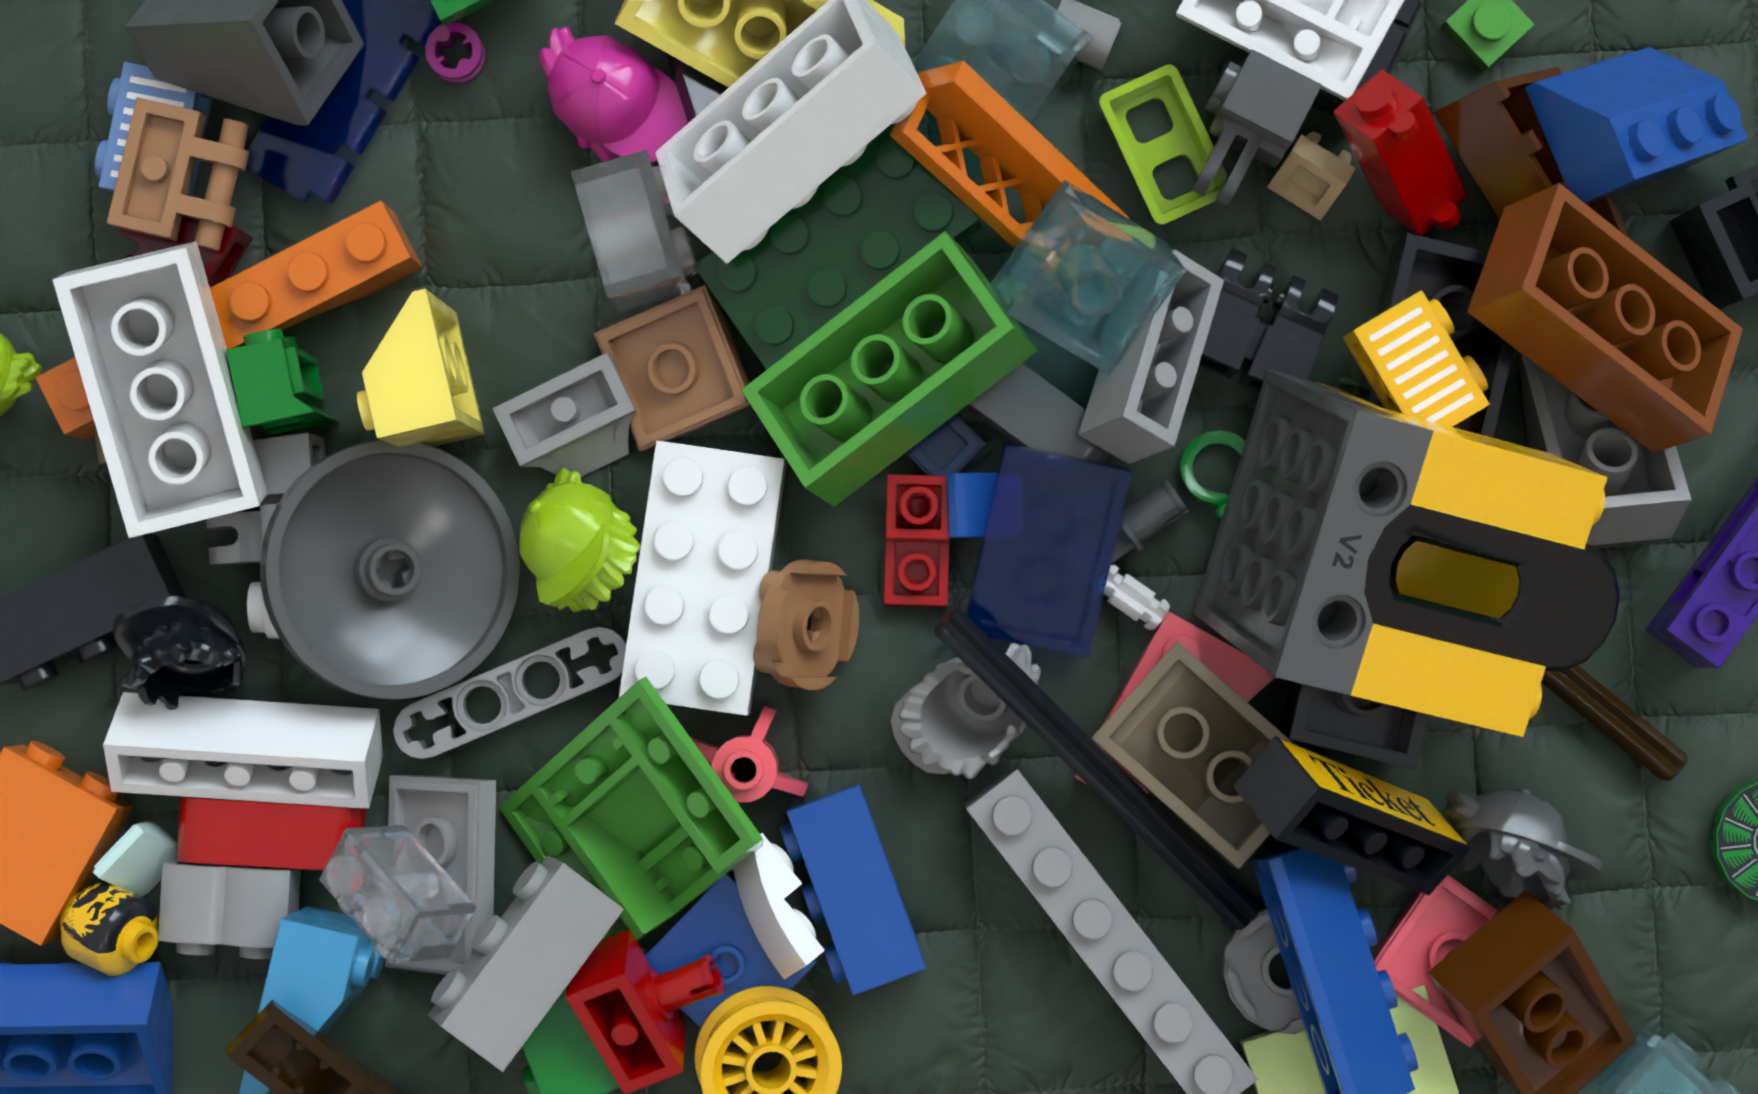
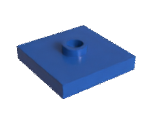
M729 873L714 884L645 955L652 969L656 970L659 974L701 959V956L707 954L714 958V965H711L710 968L718 965L724 983V993L718 996L713 995L680 1008L700 1028L712 1010L729 996L744 989L757 986H779L792 989L817 963L815 958L807 966L785 980L782 978L759 943L745 913L736 880ZM752 1026L742 1031L747 1035L752 1030ZM731 1041L729 1046L736 1047L737 1044Z

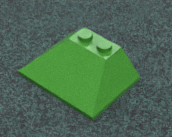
M647 677L638 680L498 807L537 862L542 864L549 855L565 863L624 909L602 940L630 929L636 941L639 942L695 901L761 848L764 842L763 837Z

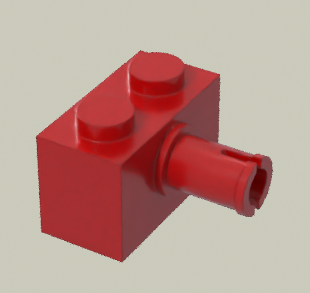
M630 929L599 942L567 985L565 995L623 1094L634 1092L683 1073L686 1025L677 1009L713 995L718 996L724 993V983L718 965L710 968L711 965H714V958L710 954L659 974L656 970L652 969Z

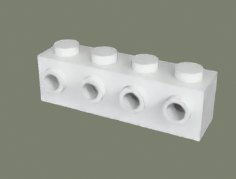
M123 692L103 743L111 792L369 809L383 758L379 709L179 696L177 709L169 710L159 699L155 705L149 706L143 703L138 693Z

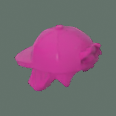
M566 26L561 29L554 28L551 30L548 36V48L543 47L539 53L541 67L547 76V91L555 115L568 127V130L576 136L579 146L583 149L591 147L600 160L606 163L612 161L613 158L617 160L624 158L634 163L655 162L657 160L655 152L688 124L676 83L654 67L637 49L613 37L601 35L575 39L570 28Z

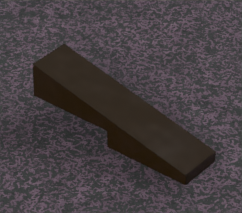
M271 1000L225 1048V1052L231 1060L275 1094H407L274 1000Z

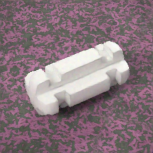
M1116 565L1106 567L1094 583V592L1098 596L1104 593L1109 597L1107 602L1136 622L1139 618L1145 622L1143 627L1146 629L1155 630L1169 611L1170 605L1168 601L1162 599L1159 602L1154 598L1155 592L1129 574H1125L1123 577L1117 572L1119 567Z

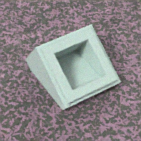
M155 821L134 824L97 862L93 873L99 879L114 886L122 887L140 896L147 895L161 881L162 863L177 858V842Z

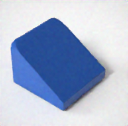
M1011 472L947 473L949 538L1020 536L1023 533L1022 478L1020 474Z

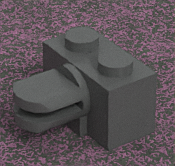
M1251 49L1241 66L1230 61L1204 108L1215 115L1207 129V133L1218 139L1192 191L1201 196L1205 195L1229 148L1232 147L1240 152L1215 200V203L1227 208L1254 157L1274 168L1281 161L1286 150L1293 143L1322 84Z

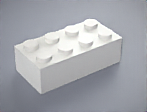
M828 0L655 152L674 217L727 264L743 250H749L758 245L774 223L791 209L799 208L806 204L822 182L841 166H848L855 162L863 154L870 141L890 124L899 123L908 117L916 107L917 102L927 94L896 30L866 0Z
M197 241L66 272L52 279L128 538L260 506L268 492L250 428H244L241 424L226 352L227 347Z
M656 440L619 697L638 680L647 677L666 704L746 716L751 714L757 675L753 651L758 641L757 626L761 606L759 587L764 575L772 571L787 468L785 459Z

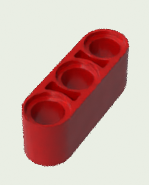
M180 796L176 861L324 871L362 870L366 809Z

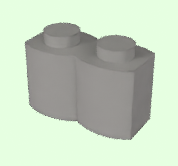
M176 859L162 863L158 941L176 943V953L185 955L214 954L216 944L240 947L239 956L243 958L271 959L281 918L299 910L301 869L180 862L176 861Z

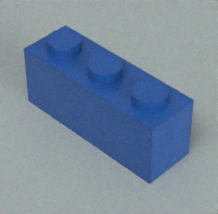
M860 782L788 808L787 815L790 823L780 826L781 834L791 861L796 862L804 859L812 883L803 886L802 891L814 923L826 920L834 944L824 947V952L836 984L847 980L852 994L855 995L926 969L924 957Z

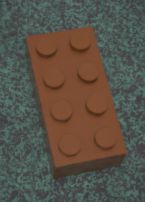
M1560 183L1504 207L1467 311L1652 453L1711 435L1743 331L1742 327Z

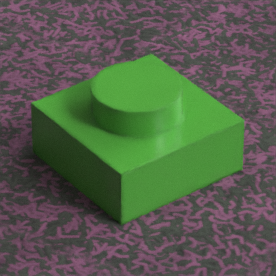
M1468 0L1441 25V28L1484 72L1535 24L1512 0Z

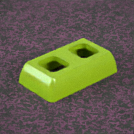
M1168 64L1112 89L1100 97V107L1147 208L1156 223L1166 224L1216 200L1227 177L1222 163L1204 196L1191 191L1173 200H1167L1161 195L1153 177L1154 168L1183 156L1189 159L1198 178L1214 147L1183 79L1174 65ZM1151 100H1159L1163 103L1172 122V130L1147 143H1140L1132 133L1126 120V114L1131 109Z

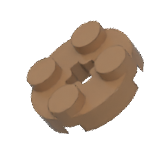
M801 559L789 563L781 571L772 570L764 575L759 587L761 606L757 626L758 641L753 651V660L760 672L771 674L778 683L784 686L805 690L825 688L837 678L828 675L833 671L838 661L848 663L854 651L859 630L858 600L854 590L844 589L842 580L838 575L846 574L839 566L830 562ZM811 617L810 630H807L808 618Z

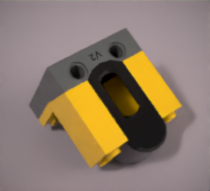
M1267 369L1193 614L1276 678L1524 737L1529 719L1537 713L1541 704V681L1544 672H1564L1586 662L1605 643L1616 622L1620 599L1616 571L1602 551L1587 544L1591 527L1599 521L1604 510V487L1608 477L1548 452L1384 409L1341 389Z

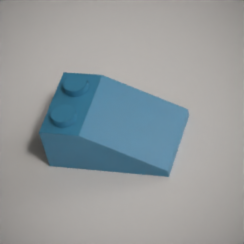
M306 906L281 918L258 1014L271 1000H274L325 1036L364 990L369 978L378 979L385 960L387 942L378 940L382 923L312 906ZM244 1070L239 1094H275Z

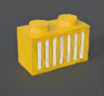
M1422 290L1342 337L1384 409L1453 427L1490 405L1483 394L1488 389V383L1482 370L1469 355L1464 358L1461 357L1449 336L1454 333V326L1448 313L1438 300L1432 299L1428 301Z

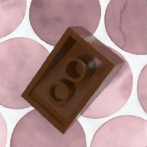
M1527 890L1523 891L1506 907L1497 911L1487 923L1461 945L1451 950L1442 961L1427 972L1451 1011L1473 1037L1474 1041L1515 1094H1575L1636 1042L1575 931Z

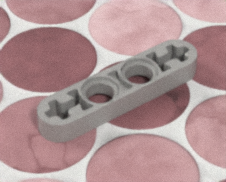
M606 627L590 628L416 701L401 710L396 718L393 730L395 741L400 749L410 757L419 759L435 757L609 684L622 676L627 641L622 634L614 629ZM599 637L603 645L614 644L618 655L610 659L612 670L603 674L599 666H589L582 669L577 674L584 681V684L573 688L571 670L565 660L559 655V652L570 648L571 660H576L588 655L592 651L590 641L594 638ZM536 662H548L559 673V688L555 694L546 699L534 697L525 686V674L529 667ZM481 686L489 687L496 691L501 701L500 713L496 719L486 724L473 720L467 713L466 708L467 697L471 691ZM452 698L454 716L461 727L465 729L466 734L456 737L455 725H450L433 734L435 745L428 748L424 740L412 741L409 730L417 726L415 715L422 712L426 720L444 716L450 712L442 703L444 700Z

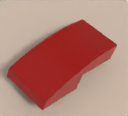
M888 474L884 606L948 607L950 538L948 535L947 476Z

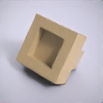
M1310 132L1306 137L1301 134L1267 188L1321 221L1347 185L1356 168L1350 165L1352 156L1348 151L1343 149L1337 157L1318 145L1322 135L1317 132Z

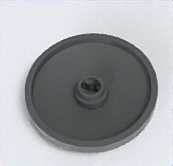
M382 440L362 443L339 450L312 465L294 481L278 502L269 520L261 550L260 579L264 604L269 619L286 649L304 668L323 682L339 690L369 698L406 699L428 695L458 682L471 673L487 658L503 636L511 619L519 589L520 563L516 536L505 508L495 492L479 474L460 459L443 450L421 443L400 447Z

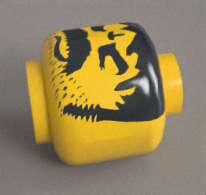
M96 883L74 895L65 907L60 918L61 943L66 954L76 961L108 976L123 975L133 969L138 963L148 960L154 953L158 944L159 917L154 905L142 896L110 883Z

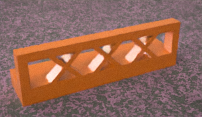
M964 60L919 72L918 76L927 94L917 102L916 107L908 117L899 123H895L890 136L1057 288L1072 286L1089 244L1121 239L1129 217ZM926 109L937 119L941 146L935 147L917 130ZM969 148L979 157L984 185L978 186L967 176L962 149ZM1005 187H1011L1020 195L1026 223L1019 224L1010 216ZM1046 225H1052L1068 239L1059 260L1050 251Z

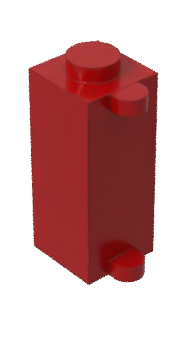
M1381 69L1334 110L1333 113L1382 210L1418 236L1425 234L1434 225L1443 230L1451 229L1460 221L1461 216L1457 205L1468 196L1423 97Z

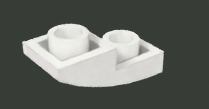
M761 833L760 835L764 839L763 846L734 868V875L740 899L750 925L769 960L785 980L807 966L824 949L815 939L816 932L809 919L799 910L792 909L784 899L802 884L794 874V866L791 859L782 848L774 843H770L764 834Z

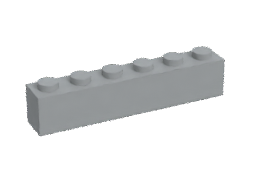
M1015 766L1011 767L964 804L966 810L1186 1094H1240L1258 1080Z

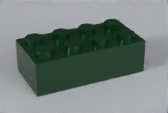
M890 124L870 141L863 154L855 162L848 166H841L822 182L806 204L799 208L791 209L774 223L758 245L752 249L743 250L728 264L712 251L693 265L766 370L944 231L959 244L982 228L974 212L890 136L895 124Z

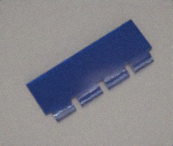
M342 0L364 42L363 47L309 125L298 126L270 116L267 117L247 150L249 151L246 169L304 203L308 202L313 193L333 205L355 168L354 165L336 155L337 151L343 145L362 156L387 114L384 109L369 101L370 96L375 91L394 102L420 59L402 47L401 44L407 37L425 48L429 35L441 24L430 0Z

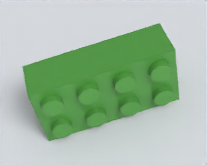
M944 231L741 391L805 489L835 507L1038 352V350L972 257Z

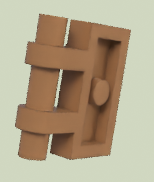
M137 97L107 224L115 228L177 242L182 217L191 218L199 221L195 237L198 247L219 251L225 227L232 228L236 208L231 207L230 204L238 171L245 172L249 151L244 150L249 125L231 119H223L218 142L201 139L206 116L200 111ZM196 160L213 164L205 199L188 196Z

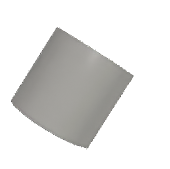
M1062 0L1043 47L1102 71L1121 26L1120 19L1074 0Z

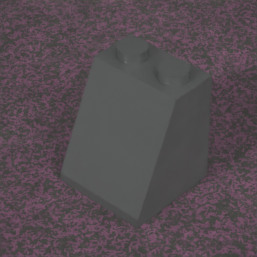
M145 0L125 25L126 31L155 79L298 126L310 124L364 45L342 0Z

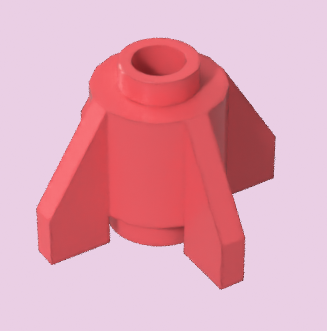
M764 705L751 735L734 737L726 741L720 748L690 737L705 759L711 763V767L738 804L762 798L771 788L804 797L808 787V783L779 772V760L775 750L765 740L777 709ZM741 757L751 759L756 765L755 777H751L747 782L737 780V771L732 768L734 761Z

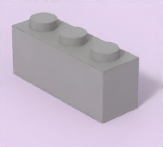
M1175 249L1129 272L1080 427L1079 436L1128 464L1175 446L1224 283L1222 278Z
M549 855L542 864L536 861L522 873L513 888V894L517 897L501 918L494 915L482 926L472 943V947L476 950L460 972L457 969H453L442 979L431 998V1002L435 1006L428 1016L440 1027L502 1072H504L624 910L565 863Z

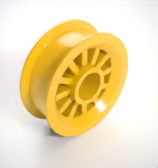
M757 986L744 989L729 996L708 1015L696 1040L694 1052L695 1069L703 1094H751L752 1092L753 1094H783L787 1089H790L793 1092L792 1094H836L842 1074V1059L837 1040L819 1008L808 998L791 989L779 986ZM770 1021L768 1029H762L760 1022ZM785 1022L789 1023L790 1025L783 1031ZM752 1026L753 1032L747 1036L742 1030ZM805 1035L808 1036V1038L801 1040ZM731 1041H733L740 1048L729 1046V1044L731 1043ZM778 1052L783 1055L779 1065L770 1071L760 1072L752 1069L754 1062L764 1053ZM722 1063L730 1064L728 1066L722 1067ZM796 1076L805 1077L806 1079L802 1083Z

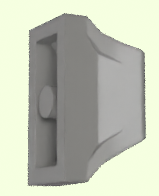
M609 353L600 355L492 408L519 466L541 467L555 475L560 468L565 467L569 471H578L581 477L629 454V425L637 413L627 387L612 355Z

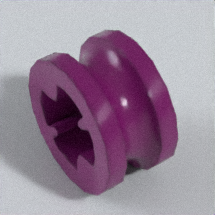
M451 22L445 26L442 24L436 27L429 35L425 45V54L430 67L443 81L451 84H466L475 80L482 72L486 63V50L481 39L469 26L459 22ZM455 38L465 39L462 42L468 51L472 50L470 59H460L456 69L447 68L449 62L444 56L440 57L441 49L452 48Z

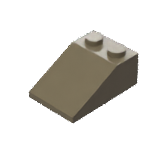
M1177 641L1091 739L1232 867L1240 869L1271 834L1233 786L1249 768L1255 755L1264 749L1275 736L1288 742H1293Z

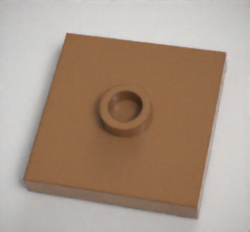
M707 285L698 287L594 333L601 354L609 353L612 355L637 409V413L629 426L639 451H648L655 448L656 440L669 442L751 407L741 391L750 381L719 302Z

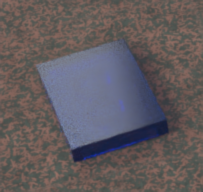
M1004 442L966 609V615L989 638L1089 658L1132 471L1125 467Z

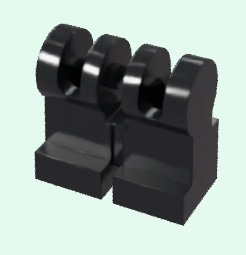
M1231 248L1217 274L1218 277L1224 280L1199 366L1230 379L1239 371L1244 361L1247 364L1238 383L1258 392L1261 391L1267 369L1308 380L1321 348L1319 346L1336 308L1339 295L1322 288L1315 298L1309 313L1303 314L1298 308V301L1306 280L1293 275L1285 290L1273 302L1272 307H1275L1276 310L1271 324L1265 325L1260 323V320L1256 319V315L1262 302L1267 304L1272 295L1271 283L1277 267L1264 262L1251 288H1245L1240 284L1239 276L1245 264L1247 254Z

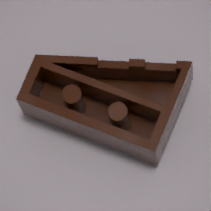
M1559 66L1495 81L1433 112L1499 220L1506 206L1558 183L1567 189L1525 89L1526 86L1534 82L1560 75ZM1612 195L1586 204L1629 238Z

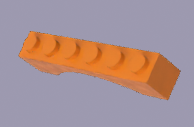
M381 200L211 287L210 290L227 349L245 346L243 339L245 335L264 330L286 329L338 306L367 297L422 269L423 266L396 213ZM74 357L35 377L64 435L83 440L94 437L96 426L76 358Z

